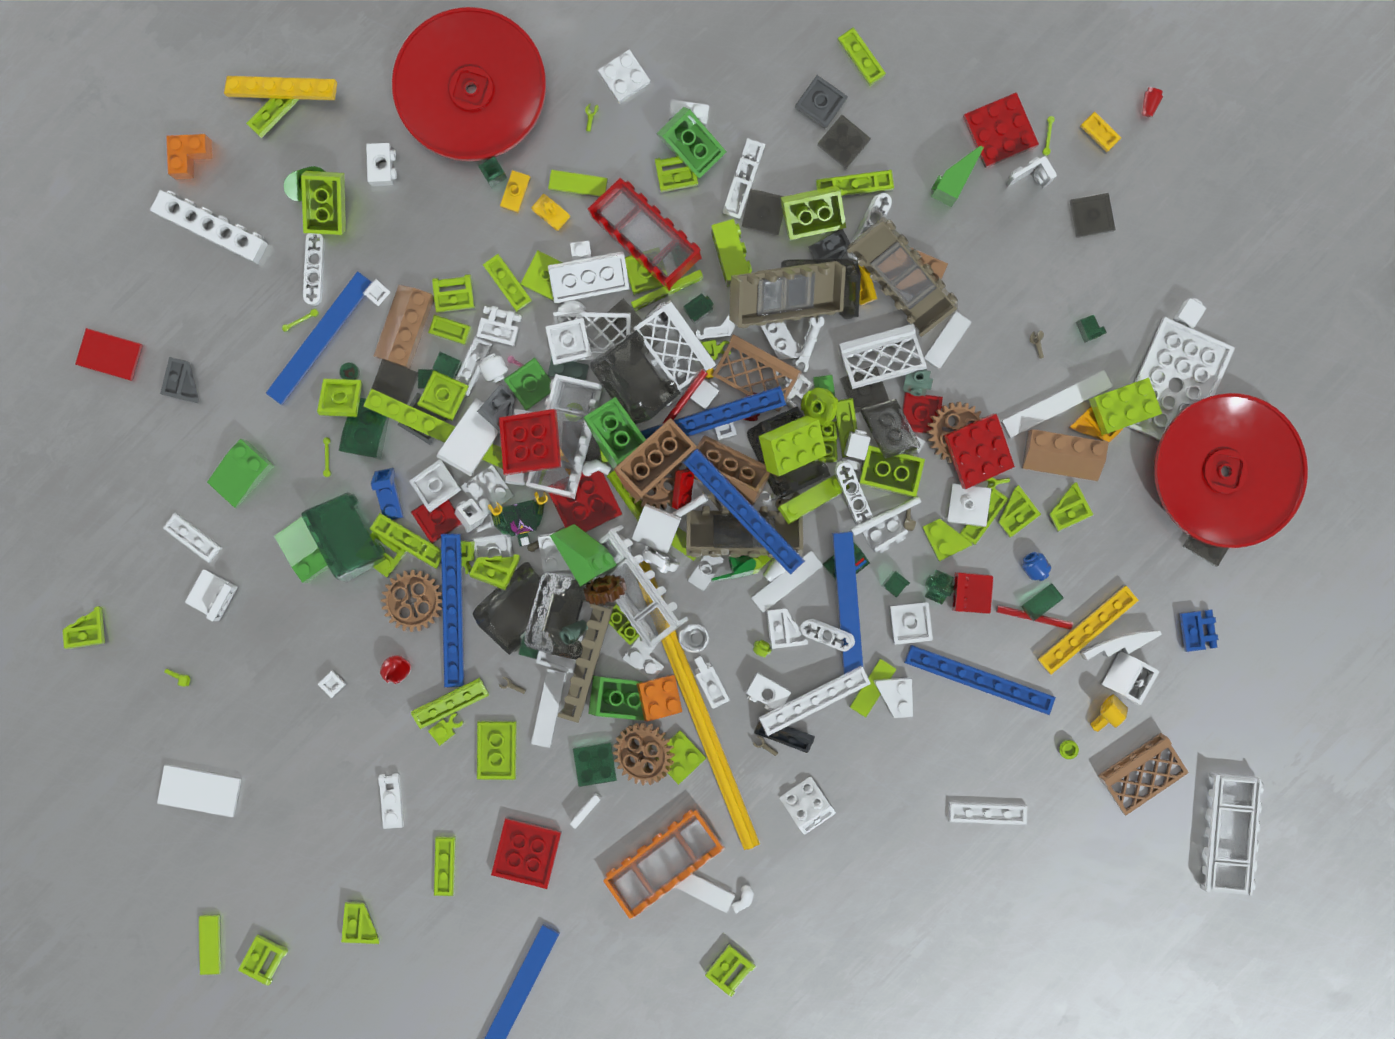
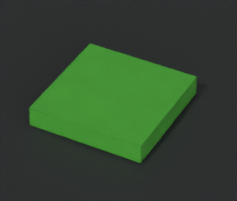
M533 358L504 379L525 410H528L551 393V379L536 358Z

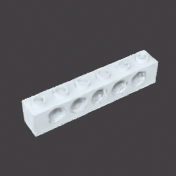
M168 190L167 193L159 191L150 211L256 264L259 263L268 245L263 241V236L255 232L251 235L246 232L247 228L237 223L233 226L229 224L230 220L221 215L217 218L212 215V211L204 207L200 210L195 207L196 204L186 198L182 201L178 199L179 195ZM179 205V210L173 213V208ZM196 213V219L190 221V216ZM213 222V227L207 230V224ZM230 230V236L224 238L225 231ZM247 238L248 243L245 246H241V241Z

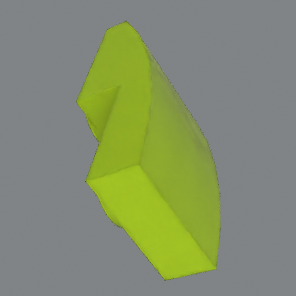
M831 421L829 425L821 426L827 455L819 458L818 463L838 461L836 421Z
M616 603L613 607L609 624L631 645L640 635L632 627L630 621Z

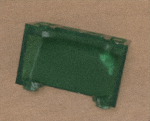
M349 492L301 513L330 571L336 579L344 582L350 581L386 560L384 547L381 543L377 544L372 540L356 510L358 509L357 504H359L357 497Z

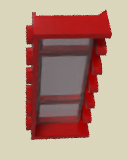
M619 178L588 208V212L596 223L670 291L671 287L695 263L702 259L701 249L696 243H690L682 230L677 231L669 218L666 217L664 219L660 215V210L655 205L651 207L647 203V198L642 193H636L634 186L629 181L625 182Z

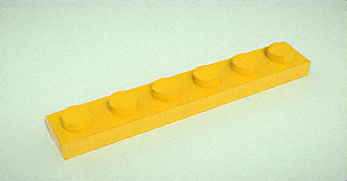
M227 76L224 94L227 97L335 100L337 81L335 79Z
M1123 586L1037 660L1052 675L1139 600L1127 586Z

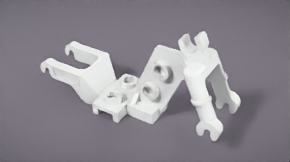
M728 315L721 326L704 328L703 335H700V331L697 330L696 336L701 340L731 336L735 324L729 320ZM814 317L809 319L810 326L807 335L804 337L803 345L793 340L784 322H769L761 326L778 359L799 358L795 362L794 368L797 369L798 364L803 362L805 364L803 371L807 372L809 367L808 361L815 342H817L816 338L819 330L824 325V318L818 317L817 323Z

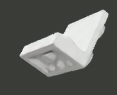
M1046 156L1041 159L1036 157L1029 161V164L1024 169L1022 166L1015 169L1008 177L1009 180L1006 185L1009 187L1033 172L1036 183L1038 185L1041 184L1044 188L1057 177V174Z
M202 570L185 603L207 614V619L220 621L238 587L207 570Z
M808 777L780 797L781 802L804 835L836 814L812 777Z

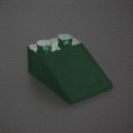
M360 398L357 417L347 416L341 435L339 451L381 460L389 417L364 407L366 398Z

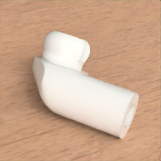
M595 459L585 463L582 472L585 476H590L591 473L597 471L608 475L612 467Z
M748 885L741 888V899L732 904L736 913L751 905L754 892Z

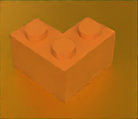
M207 135L167 136L168 174L174 179L194 178L193 160L212 159V140Z

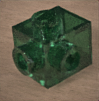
M936 570L933 576L929 575L926 580L925 586H927L925 597L942 605L947 596L950 597L954 590L952 585L954 577Z

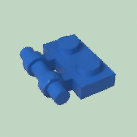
M1212 609L1205 610V618L1201 617V611L1180 613L1185 652L1206 650L1205 642L1208 641L1210 649L1218 648L1217 640L1219 639L1214 625L1216 617H1213ZM1204 624L1207 625L1208 635H1204V632H1203V625H1204Z

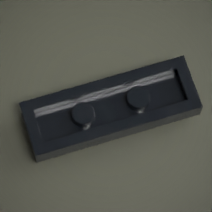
M760 720L754 731V734L805 753L809 752L815 738L813 735L789 726L767 736Z

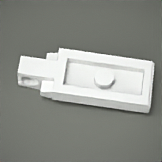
M701 655L694 658L698 668L694 669L695 675L712 709L730 701L710 662L705 664Z

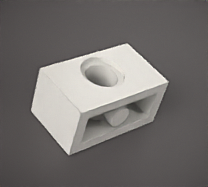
M390 143L366 144L368 183L371 186L394 185V179H397V171L393 167V161L396 160V150L393 149ZM381 161H386L384 168H378V164Z
M757 672L746 690V694L749 695L748 699L755 703L760 701L766 704L764 708L773 711L785 704L791 691ZM764 689L772 690L773 695L771 698L765 699L762 697Z

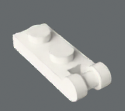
M399 773L392 774V776L379 775L383 829L402 828L404 823ZM393 783V789H387V784Z

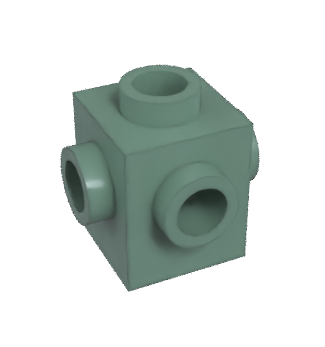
M924 369L906 374L903 391L909 392L914 396H926L927 389L931 390L933 379L930 378L931 371Z

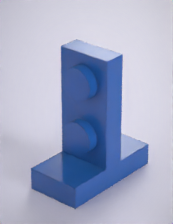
M394 468L375 471L371 481L372 490H376L382 514L391 520L403 517L394 481Z

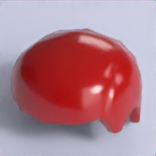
M394 655L382 663L380 674L387 683L391 681L394 684H398L407 677L411 670V665L402 656Z

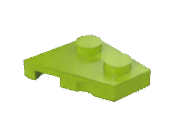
M940 518L922 527L938 561L972 546L969 540Z

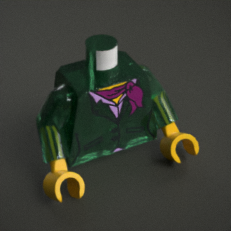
M545 491L540 498L538 492L534 493L536 502L533 499L502 507L496 501L497 506L494 509L489 504L488 509L491 511L493 525L503 535H507V537L517 535L519 546L531 544L528 532L536 531L541 523L544 506L548 500Z

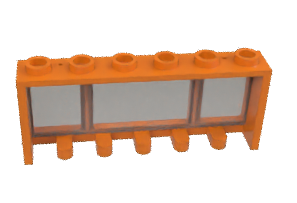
M692 809L682 816L684 819L681 822L677 823L675 821L667 827L669 831L663 835L661 833L656 835L652 839V844L648 847L646 845L642 846L636 851L638 854L635 857L631 858L629 856L621 862L622 866L619 869L613 868L606 874L607 878L603 882L629 919H634L725 849L698 810L694 812Z

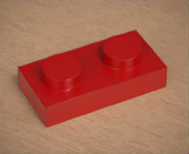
M689 468L676 471L672 508L677 510L692 500L694 474Z

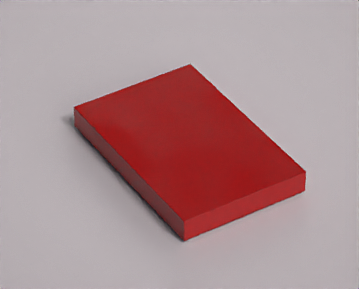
M86 328L75 365L132 381L143 345Z

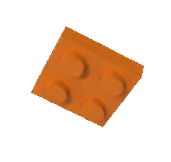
M671 674L637 683L644 721L648 722L682 712L675 675Z

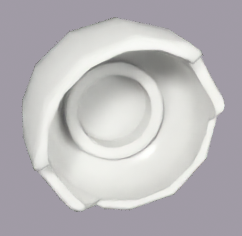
M575 299L561 303L558 312H586V309L582 302ZM558 316L559 323L570 321L566 316Z
M689 624L680 631L679 643L687 652L698 653L708 645L709 634L701 625Z

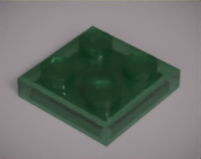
M611 742L573 748L579 787L617 781Z

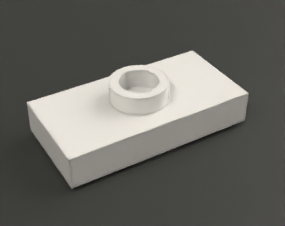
M704 556L688 581L704 591L725 559L722 557Z

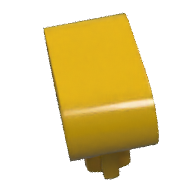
M544 193L531 207L538 216L557 231L571 217Z
M1114 694L1110 695L1101 706V715L1091 722L1092 729L1099 732L1108 723L1114 728L1118 727L1126 719L1128 707Z

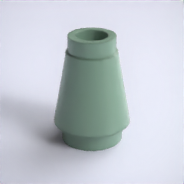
M580 620L563 627L559 634L561 640L567 645L574 644L588 630L587 623L584 620Z

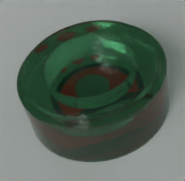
M348 362L341 366L339 373L344 380H357L360 370L357 365Z

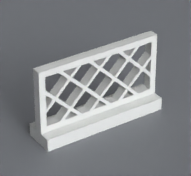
M671 300L633 328L678 391L693 381L702 369L707 371L716 365ZM664 311L668 316L667 325L656 324L657 316ZM644 325H652V336H644L639 329ZM656 326L667 328L665 339L654 337ZM669 328L679 331L678 341L667 339ZM681 337H683L686 342H681ZM653 340L664 341L663 352L654 351L652 348ZM667 342L678 344L676 354L665 353ZM680 344L689 345L691 348L690 357L679 355ZM665 355L676 357L674 368L664 365ZM678 358L689 359L687 370L676 368ZM691 360L700 361L704 367L698 372L690 371ZM676 371L687 373L686 380L681 384H678L675 380Z
M554 312V325L558 324V316H566L570 321L573 320L571 317H576L574 320L579 317H585L590 322L586 329L593 325L600 332L593 340L587 334L590 341L589 345L593 344L595 347H590L592 357L580 360L630 361L631 313ZM599 317H604L609 322L603 330L595 324ZM618 317L626 318V327L622 330L613 323ZM610 325L619 332L612 340L604 333ZM601 334L609 341L605 347H599L594 342ZM619 335H622L626 339V348L618 347L613 341Z
M914 324L839 344V353L841 359H843L852 389L927 369L915 334ZM913 340L914 348L912 351L902 347L905 342ZM891 346L897 349L893 356L884 352L887 347ZM873 351L878 354L875 361L866 357L868 352ZM899 351L909 355L905 362L896 358ZM881 356L890 359L887 367L877 363ZM913 356L919 359L921 364L913 366L908 364ZM857 357L860 360L854 366L848 363L847 358ZM863 361L872 365L868 372L859 368ZM893 361L903 365L900 370L894 371L890 369ZM874 367L884 370L882 375L875 376L871 372ZM856 371L865 375L863 380L854 381L853 376Z

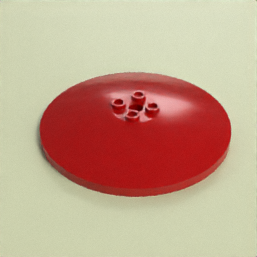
M462 7L443 11L420 24L408 36L395 60L392 75V93L400 119L410 134L421 145L445 158L458 161H481L497 157L509 151L530 133L543 109L546 95V75L537 47L518 24L492 10ZM475 85L477 87L476 91L468 93L466 91L467 86Z
M1226 393L1198 400L1182 410L1172 420L1163 433L1157 448L1154 475L1160 501L1169 517L1182 531L1192 538L1211 546L1241 548L1256 545L1273 537L1294 517L1305 494L1308 464L1305 448L1297 430L1281 411L1268 402L1250 395ZM1223 466L1229 469L1227 477H1224L1221 473Z

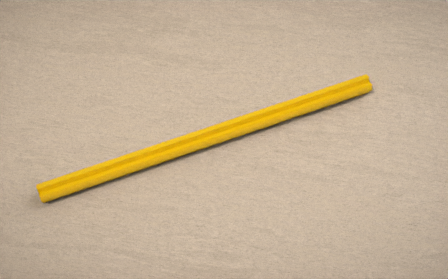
M644 560L639 564L644 573L652 570L650 564ZM653 577L650 581L657 589L659 587L655 577ZM638 581L647 606H649L653 601ZM657 607L650 612L658 634L670 627ZM674 630L661 640L743 849H752L760 845L759 839L685 652L679 643L677 632Z

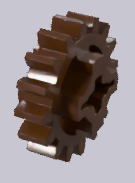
M615 574L605 575L603 578L598 577L592 580L591 584H586L584 589L586 601H589L590 604L595 602V605L602 603L605 605L606 602L612 603L616 599H620L619 595H624V591H627L625 580L620 575L615 577Z

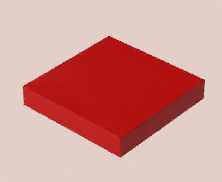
M905 392L900 431L928 434L926 431L932 430V428L927 424L934 423L930 417L938 416L935 411H941L943 397L932 395L914 396L911 393Z
M449 499L431 512L427 510L424 503L411 511V514L432 544L441 539V534H448L462 525L454 514L456 509Z

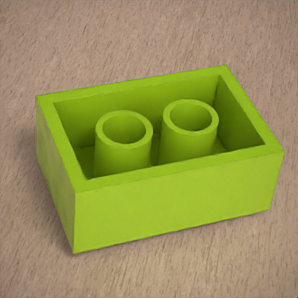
M305 171L301 175L303 233L342 235L346 230L345 173Z
M837 185L781 197L786 231L790 240L846 228L841 190Z
M734 219L711 225V235L726 287H730L731 276L752 272L750 261L745 260L747 253L745 244L740 242L741 230L739 223L735 224Z
M1149 377L1089 399L1102 435L1162 414Z
M807 415L759 436L766 470L777 476L784 475L827 455L819 419Z
M868 446L866 458L863 460L859 475V484L914 498L917 495L925 459Z

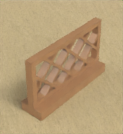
M733 334L712 376L748 396L754 394L752 386L762 383L764 391H766L765 382L776 380L778 387L780 386L778 378L786 376L792 380L788 387L782 389V391L786 390L784 393L786 401L802 372ZM732 348L739 351L741 359L730 361L729 353ZM755 359L758 368L747 371L744 360ZM742 361L745 372L734 375L732 364ZM729 365L732 376L724 378L718 375L722 367ZM769 367L773 370L774 377L764 380L761 369ZM759 370L761 381L751 384L748 373ZM746 374L748 385L738 386L735 377ZM782 407L776 408L774 410L780 412Z
M1162 733L1098 775L1125 816L1189 773L1172 747L1169 738ZM1168 748L1170 751L1169 760L1160 759L1161 752ZM1149 760L1155 761L1153 771L1144 770L1145 763ZM1159 762L1168 763L1166 773L1157 772ZM1172 764L1179 765L1181 769L1176 775L1170 774ZM1133 771L1139 772L1137 782L1128 780L1129 774ZM1143 773L1152 774L1150 784L1141 783ZM1156 775L1165 776L1161 785H1154ZM1116 782H1123L1121 792H1115L1111 786ZM1127 783L1136 785L1134 795L1125 793ZM1140 786L1149 787L1148 793L1145 796H1138ZM1124 796L1133 798L1132 804L1126 809L1123 806Z

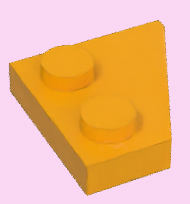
M1091 406L1069 426L1071 430L1106 442L1113 440L1123 430L1122 428L1102 435Z

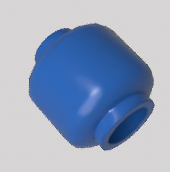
M1036 552L1028 554L1024 558L1022 565L1028 577L1034 581L1047 579L1051 571V565L1044 554Z

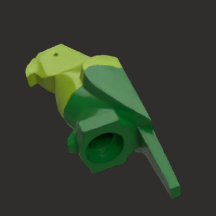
M741 555L737 558L729 556V565L732 573L711 578V582L757 574L773 558L768 557V555H760L757 558H752L748 555Z

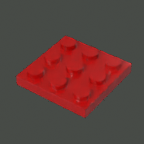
M1017 92L963 115L976 148L979 146L984 147L980 157L985 168L1039 145Z
M550 409L499 418L504 475L561 467L557 410Z
M993 413L944 435L962 489H968L1015 467L997 414Z
M600 471L591 473L590 476H585L583 472L581 473L575 499L549 493L565 528L575 524L584 532H587L623 515L604 474ZM570 476L547 487L566 491Z
M505 818L491 875L548 889L562 831Z

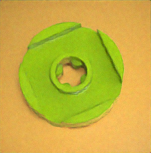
M814 388L804 394L801 401V410L804 411L805 416L819 419L820 426L829 425L836 415L838 399L828 389ZM817 404H821V410H819V412L818 407H816Z

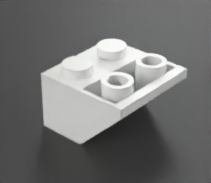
M1120 651L1105 676L1102 685L1131 702L1141 705L1160 671Z

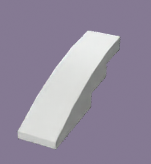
M747 138L722 213L741 219L766 144Z
M1154 630L1116 636L1097 643L1079 653L1085 660H1089L1099 653L1109 657L1121 649L1124 653L1130 654L1159 637L1162 633Z

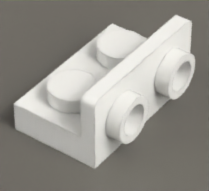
M897 515L862 532L873 552L879 551V553L889 549L890 543L895 541L897 544L906 539L905 535L909 533Z

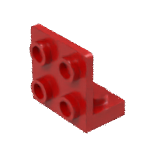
M955 572L952 611L990 614L993 576Z

